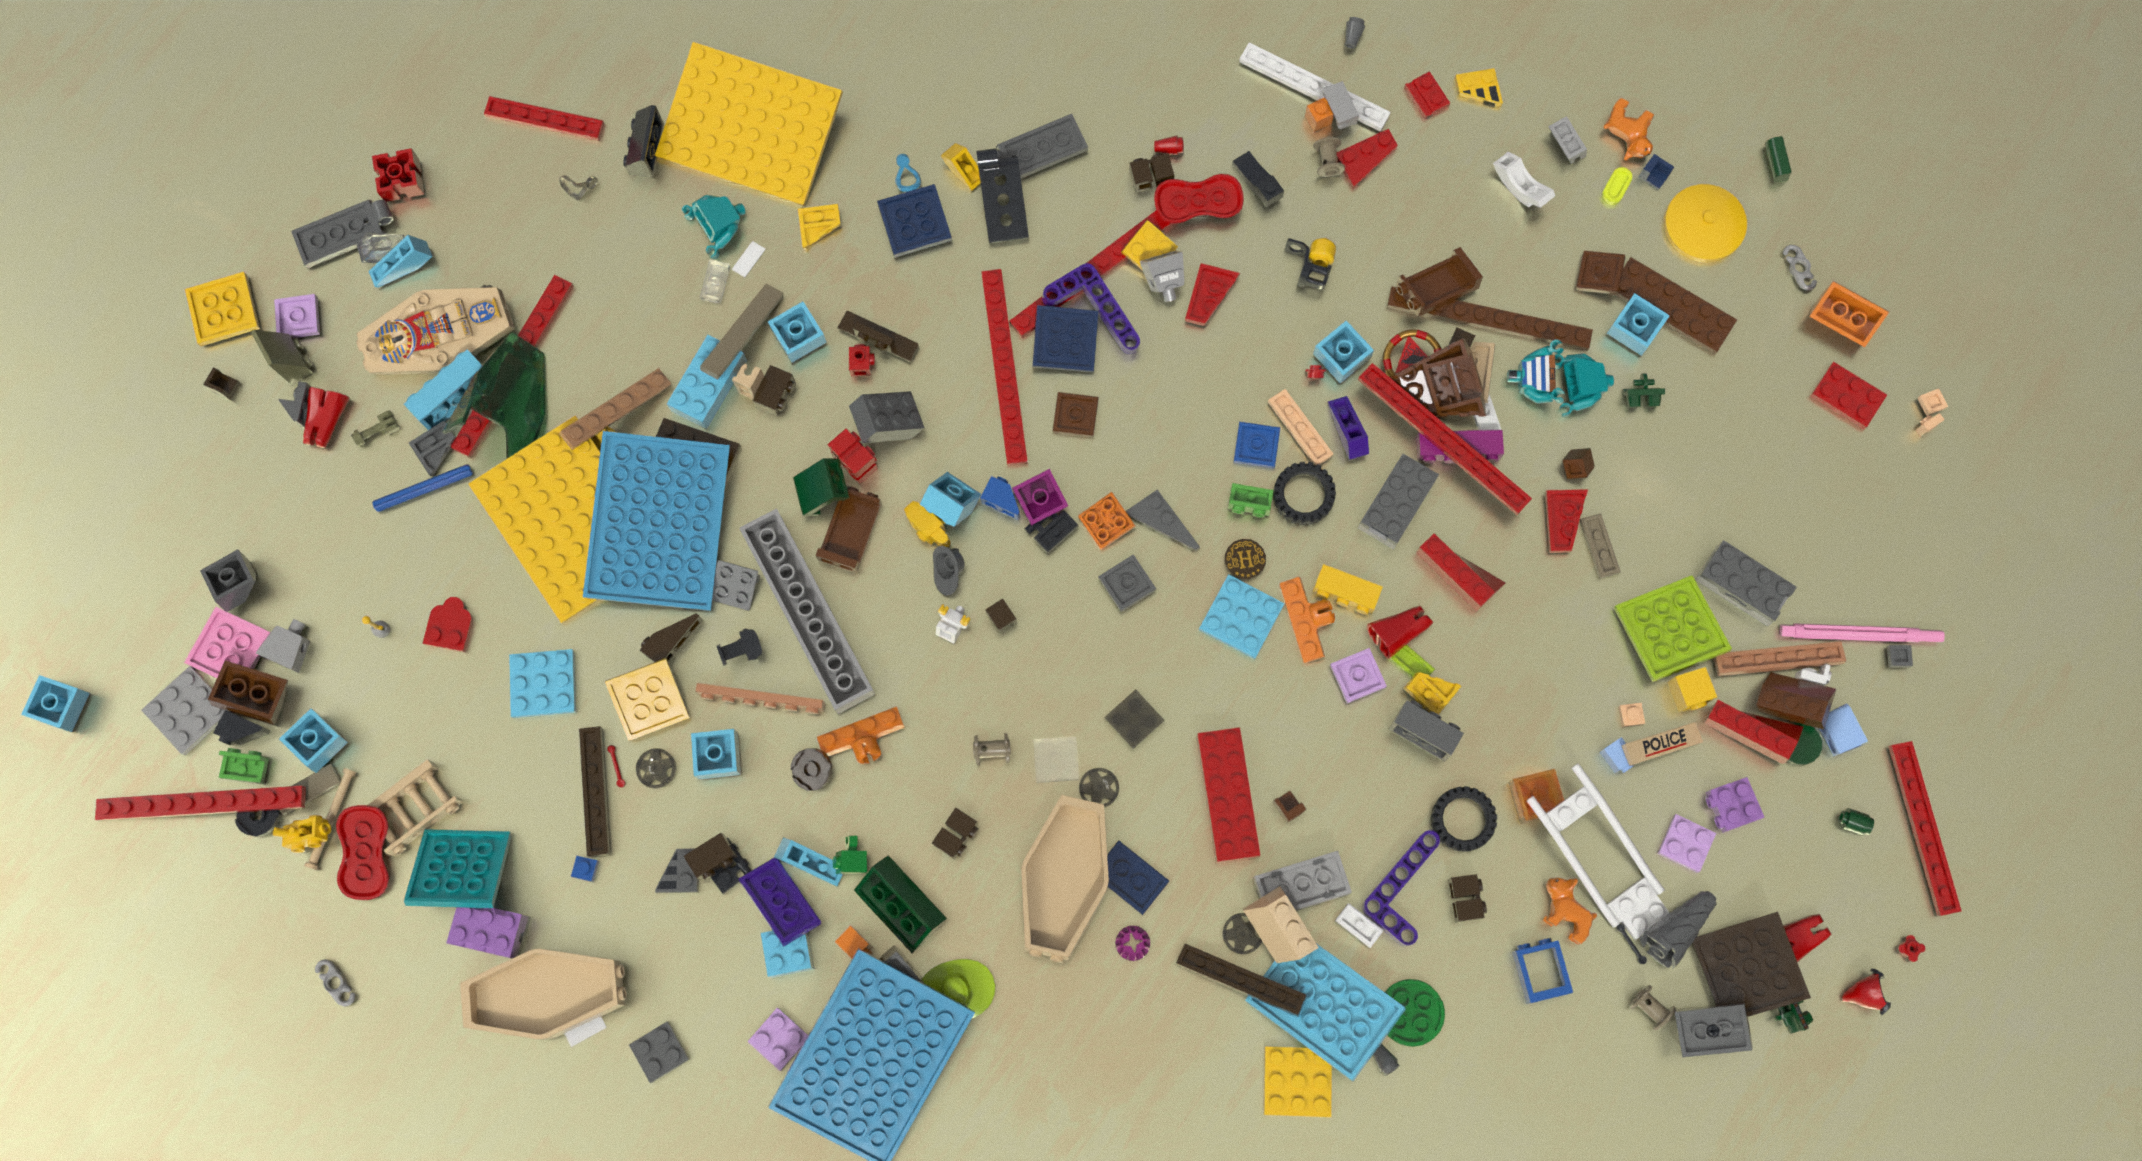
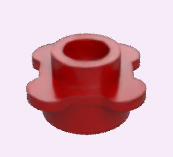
M1310 365L1309 369H1306L1305 372H1307V378H1324L1326 369H1322L1321 365Z
M1908 935L1906 940L1898 946V950L1909 961L1916 962L1919 954L1925 951V945L1917 942L1913 935Z

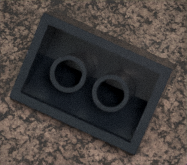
M650 105L636 111L635 118L631 121L632 135L628 137V154L624 156L623 165L629 175L653 178L657 159L655 153L664 125L656 105Z

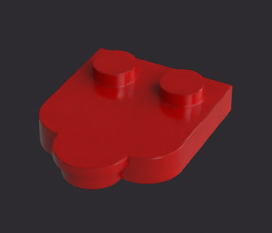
M450 597L445 600L443 605H437L431 610L422 644L466 652L473 625V616L464 609V603L460 598Z

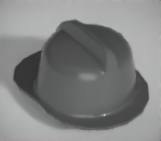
M938 546L933 552L934 582L940 593L951 595L958 587V575L963 572L965 562L958 548L949 549L946 546Z

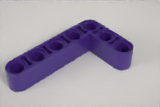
M1089 263L1082 264L1044 288L1042 301L1046 306L1052 307L1057 306L1083 290L1123 353L1133 354L1137 351L1140 344L1139 335L1093 265ZM1087 271L1091 274V278L1085 279L1081 273ZM1072 282L1074 284V288L1067 289L1064 286V283ZM1098 288L1102 291V295L1096 296L1092 293V290ZM1054 292L1057 298L1049 299L1046 294ZM1103 306H1111L1113 308V312H1105L1103 310ZM1114 323H1122L1124 325V329L1117 330L1114 327ZM1125 340H1133L1135 342V346L1128 347L1125 344Z
M1431 830L1425 831L1415 840L1362 904L1363 913L1383 929L1394 941L1405 947L1417 941V930L1388 904L1438 847L1440 843L1439 835ZM1424 836H1430L1433 839L1432 847L1424 844ZM1411 852H1416L1419 855V863H1413L1410 860ZM1401 868L1405 871V879L1397 878L1395 874L1396 869ZM1383 885H1389L1392 888L1390 896L1382 893ZM1369 901L1377 903V912L1369 911L1367 907ZM1387 915L1394 918L1395 925L1393 927L1386 926L1384 918ZM1403 930L1411 933L1412 939L1410 942H1405L1402 939L1401 933Z

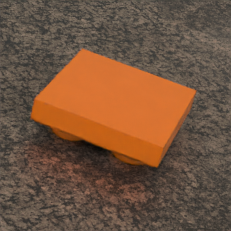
M1112 492L1078 515L1101 550L1136 527Z

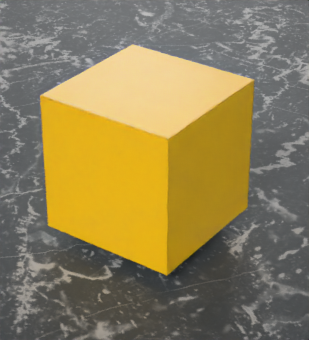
M1706 667L1675 676L1667 682L1678 712L1688 709L1693 711L1705 707L1707 703L1717 698Z

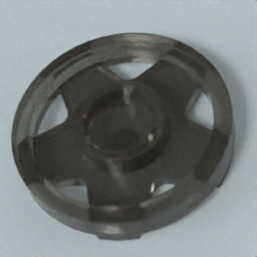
M660 748L647 750L639 757L636 763V774L639 781L649 788L658 789L667 786L676 774L677 767L674 757L666 750ZM661 753L666 754L669 758L662 759ZM650 754L649 759L644 760V758ZM672 768L671 775L668 776L667 770ZM640 769L645 772L643 778L641 776ZM655 780H658L661 783L658 785H652V783Z
M1093 768L1082 776L1079 783V793L1082 800L1089 801L1084 796V794H1088L1091 796V802L1101 804L1104 798L1110 800L1104 803L1105 808L1116 800L1119 793V782L1111 771L1105 768ZM1098 772H1104L1107 775L1100 776ZM1089 775L1090 781L1083 784L1085 778ZM1113 782H1115L1116 791L1111 788Z
M1238 913L1231 916L1224 924L1223 940L1226 946L1234 953L1250 954L1259 948L1262 939L1255 935L1256 930L1251 922H1245L1242 917H1247L1246 914ZM1232 921L1233 928L1227 929L1228 924ZM1228 940L1234 941V948L1229 944ZM1247 945L1253 946L1252 949L1244 951Z

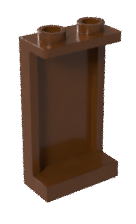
M1459 247L1453 250L1450 258L1407 278L1403 274L1400 275L1396 284V290L1406 300L1410 310L1414 311L1419 317L1479 289L1483 276L1462 248Z
M847 486L849 498L845 501H838L821 549L818 548L815 556L818 561L857 573L882 507V502L878 498L879 496L874 493L867 492V494H864L855 487Z

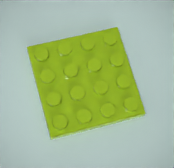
M1692 575L1617 604L1614 607L1652 682L1730 652L1732 649Z

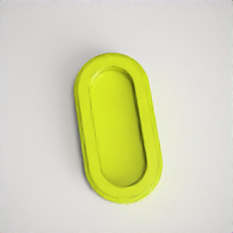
M1619 167L1614 170L1602 192V199L1605 203L1616 205L1621 201L1632 181V173L1629 169Z

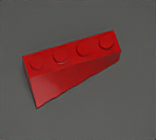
M1435 533L1416 552L1476 612L1506 584V582L1453 552Z
M1720 700L1715 702L1704 724L1781 764H1785L1789 760L1803 730L1802 726L1739 711Z

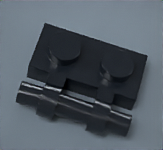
M1064 510L1059 515L1054 513L1033 525L1029 522V525L1024 530L1029 535L1036 530L1038 534L1034 537V540L1049 554L1075 531L1079 525ZM1050 518L1052 521L1044 528L1041 524Z
M728 837L729 843L738 856L734 859L736 866L733 868L729 866L725 869L721 867L715 871L716 874L711 878L723 895L740 883L737 876L738 873L742 871L745 875L752 871L749 867L750 863L746 858L743 859L738 852L739 848L737 845L732 843Z

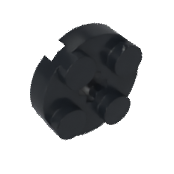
M280 810L262 811L261 819L254 820L255 811L237 812L235 823L242 833L260 838L268 835L277 827L282 814Z

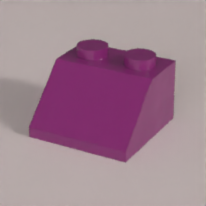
M1050 469L1012 487L1031 525L1068 507Z

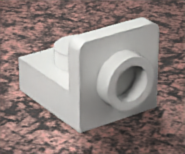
M1825 664L1819 668L1818 674L1814 669L1804 668L1795 674V678L1826 685L1829 683L1832 673L1829 671L1830 665Z

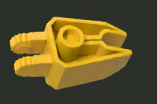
M912 501L904 508L911 526L917 531L916 535L922 542L927 541L930 545L935 542L938 546L951 547V541L945 533V523L941 518L933 513H929L916 501Z

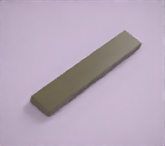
M765 284L701 364L700 370L718 380L783 298V292Z

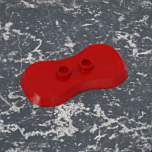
M1216 174L1199 182H1188L1179 179L1166 180L1156 188L1154 201L1157 213L1164 221L1182 223L1199 215H1210L1219 218L1232 217L1242 209L1244 196L1241 184L1234 176Z
M368 805L348 807L340 813L336 822L337 834L343 849L342 862L337 873V884L340 891L346 897L355 900L374 899L385 892L389 881L388 872L382 858V846L387 835L388 822L384 813L376 807Z

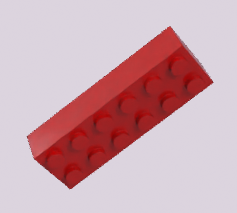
M1240 727L1197 733L1196 739L1216 864L1258 859L1261 855Z

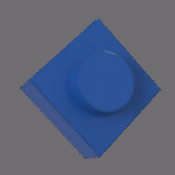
M576 856L571 877L594 882L599 861Z

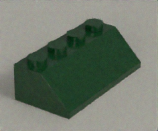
M889 855L873 865L854 889L856 894L911 953H914L947 919Z

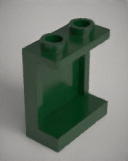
M823 458L793 477L803 516H818L821 514L820 509L833 501H845L849 498L840 459Z

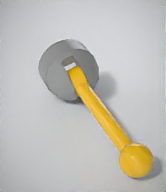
M369 616L362 618L363 624L372 626L371 631L376 637L384 638L390 633L388 623L381 620L372 622Z

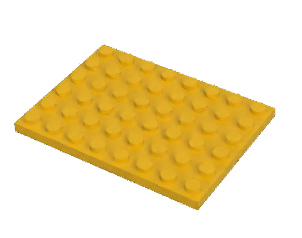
M693 42L655 156L805 206L843 91Z
M576 415L468 483L561 623L566 622L599 600L583 598L600 451L592 439L571 450L560 436V431L578 420Z

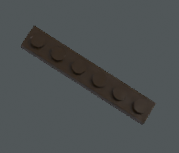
M602 727L580 728L579 739L586 853L588 857L610 855Z
M1184 944L1176 962L1177 966L1299 1017L1307 998L1306 994L1188 944Z

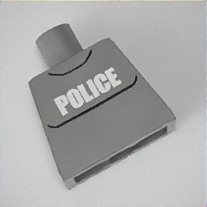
M1172 251L1141 260L1140 265L1152 292H1163L1165 302L1175 300L1174 288L1184 285L1183 253Z

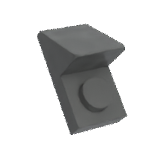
M299 381L297 388L294 390V401L279 399L292 420L300 427H305L308 392L311 386L307 382Z

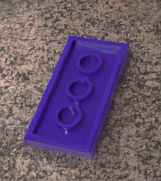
M772 858L739 878L740 884L783 947L821 924V920L777 858Z

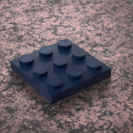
M935 184L877 201L894 258L952 241Z
M1037 305L1032 367L1093 373L1098 311Z

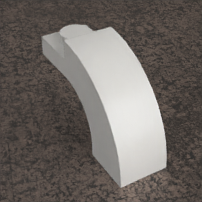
M1507 152L1493 163L1497 174L1507 189L1527 207L1535 205L1541 208L1555 197L1553 189L1537 182L1528 173L1520 157Z

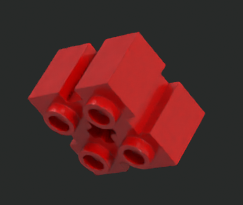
M412 148L396 151V156L390 157L388 153L372 156L374 171L379 176L375 178L376 189L383 200L387 202L401 199V194H406L408 197L424 195L423 181L418 173H421L419 157Z
M845 428L827 445L832 457L840 459L841 466L861 485L878 470L876 465L877 459L869 446H863L860 442L861 438L854 431L850 433Z

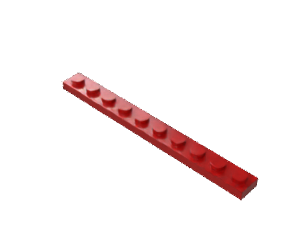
M1156 210L1086 263L1093 265L1101 278H1103L1128 259L1121 251L1147 220L1161 232H1164L1174 223L1164 221ZM1083 271L1081 273L1083 278H1091L1089 272ZM1072 282L1064 283V286L1067 289L1074 288V284ZM1081 290L1077 294L1073 295L1072 297L1068 298L1067 300L1063 301L1062 303L1054 307L1066 306L1068 303H1070L1084 291ZM1054 292L1046 294L1049 299L1057 298ZM1042 296L1009 320L1010 325L1021 338L1035 329L1037 305L1046 306L1042 301Z
M1002 270L981 271L1007 466L1028 464Z
M553 276L452 443L451 448L471 458L574 287L571 282L559 276Z
M1372 363L1359 376L1358 381L1513 513L1518 515L1532 500L1527 493Z
M286 786L96 799L95 820L111 821L305 808L306 787Z

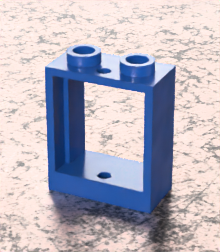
M1551 938L1538 941V946L1533 947L1530 946V943L1517 946L1518 950L1512 952L1526 1004L1573 993L1559 940L1552 942ZM1552 948L1563 986L1533 993L1523 955Z

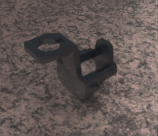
M1288 238L1284 250L1297 256H1303L1302 269L1297 286L1324 289L1332 266L1328 265L1326 268L1309 263L1310 248L1301 241ZM1290 245H1297L1301 249L1295 250ZM1312 272H1316L1325 276L1323 281L1309 277Z
M745 628L739 632L741 638L722 647L720 644L717 645L723 666L727 665L726 660L743 654L747 655L749 661L756 660L762 654L761 642L755 630Z

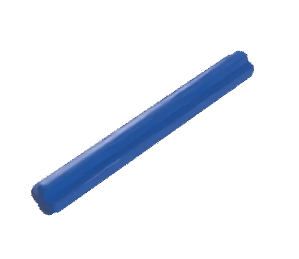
M469 464L460 466L376 499L372 502L373 507L377 512L469 477L473 474V471Z

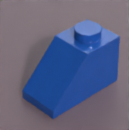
M991 476L980 497L981 503L1019 520L1020 512L1010 484L1002 477L998 476L995 478Z

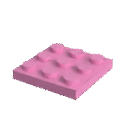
M215 607L184 663L215 678L218 677L225 660L254 669L261 657L256 652L271 632Z

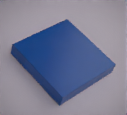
M1239 421L1233 463L1275 469L1280 427Z

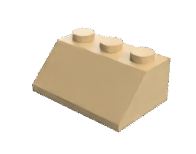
M1281 886L1243 909L1276 963L1300 960L1319 948Z

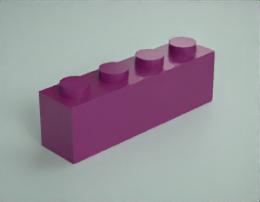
M1503 430L1453 431L1490 463L1498 462L1504 455ZM1418 433L1416 437L1417 461H1423L1425 464H1432L1436 461H1444V463L1448 464L1455 463L1421 433Z

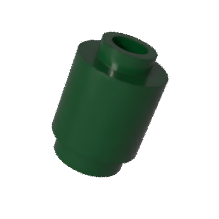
M1851 808L1841 811L1838 818L1842 829L1860 835H1869L1874 827V819L1869 814Z

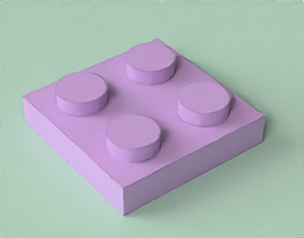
M315 294L274 299L276 332L287 333L293 338L320 335L318 297Z
M1370 648L1330 664L1347 704L1387 687Z
M1675 814L1657 854L1699 873L1716 833Z
M776 1008L748 1040V1043L779 1071H782L801 1049L808 1034L782 1010Z

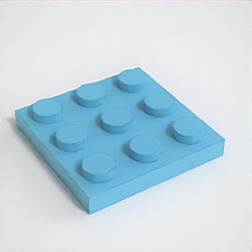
M1228 574L1199 631L1256 659L1285 603Z
M573 649L509 654L510 709L512 718L576 713L575 652Z

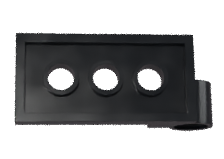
M996 148L976 151L989 243L1029 238L1018 157L998 159ZM998 174H1003L1007 180L1004 185H997L995 183V177ZM1002 194L1009 197V203L1005 206L1000 205L997 201L998 197ZM1003 215L1011 216L1012 223L1009 226L1001 224L1000 218Z

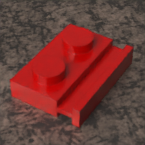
M1430 71L1417 77L1412 82L1406 83L1404 89L1424 120L1428 116L1434 115L1450 106V101Z

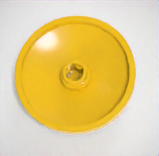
M1697 184L1683 189L1672 199L1664 215V230L1670 244L1684 257L1697 262H1717L1729 257L1741 245L1747 231V217L1739 200L1729 191L1715 185Z

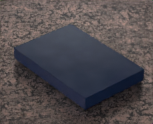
M1119 840L1107 854L1108 888L1143 916L1170 881Z

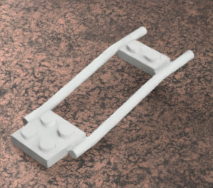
M1577 763L1571 769L1584 787L1577 790L1547 813L1534 796L1526 801L1554 838L1612 927L1614 928L1622 923L1631 937L1636 940L1655 923L1669 914V911L1657 896L1665 891V889L1654 876L1603 796L1579 763ZM1597 804L1644 875L1643 878L1608 902V904H1606L1560 833L1561 830H1564Z

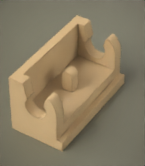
M744 364L732 381L740 394L753 399L764 378V374L761 368L755 367L750 375H745L744 372L747 370V364Z

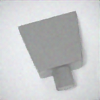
M293 619L288 630L276 626L259 647L256 654L299 673L309 646V640L300 636L305 624Z

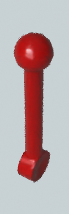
M609 745L607 751L611 754L617 775L616 785L623 788L626 782L620 774L615 756L616 748L614 745Z

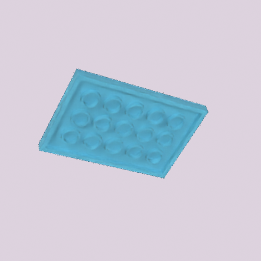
M1318 944V949L1300 960L1282 963L1274 961L1263 977L1307 995L1299 1017L1250 996L1245 1001L1353 1082L1406 1008Z

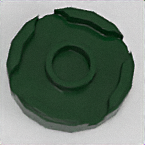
M1794 723V725L1802 726L1803 730L1788 761L1793 765L1804 766L1814 762L1820 756L1822 739L1814 727Z

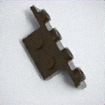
M850 311L845 312L838 325V329L855 336L859 341L863 343L868 342L880 351H887L908 362H911L919 347L917 342Z

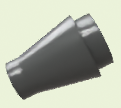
M1350 17L1349 21L1346 22L1345 47L1350 49L1356 48L1365 29V21L1363 19Z
M1381 1043L1373 1056L1380 1073L1383 1072L1387 1076L1399 1068L1400 1065L1397 1062L1398 1059Z

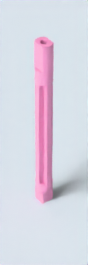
M1793 623V625L1780 624L1779 635L1808 639L1943 642L1945 636L1942 630L1910 627Z

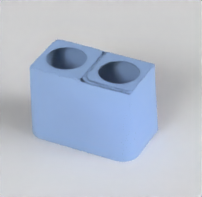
M1848 704L1830 711L1824 730L1819 729L1833 756L1863 746L1861 744L1868 742Z

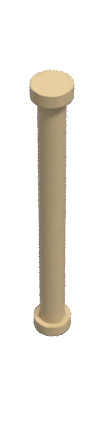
M345 768L342 771L344 775L326 817L331 828L352 776L356 775V772ZM326 841L321 843V847L313 849L309 861L305 862L304 866L315 870L318 869L317 863Z

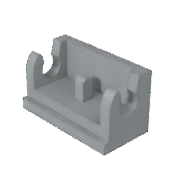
M1343 81L1323 88V96L1332 110L1338 128L1343 129L1356 125L1359 115Z
M1567 116L1549 126L1550 131L1571 164L1578 157L1581 159L1586 157L1587 148Z

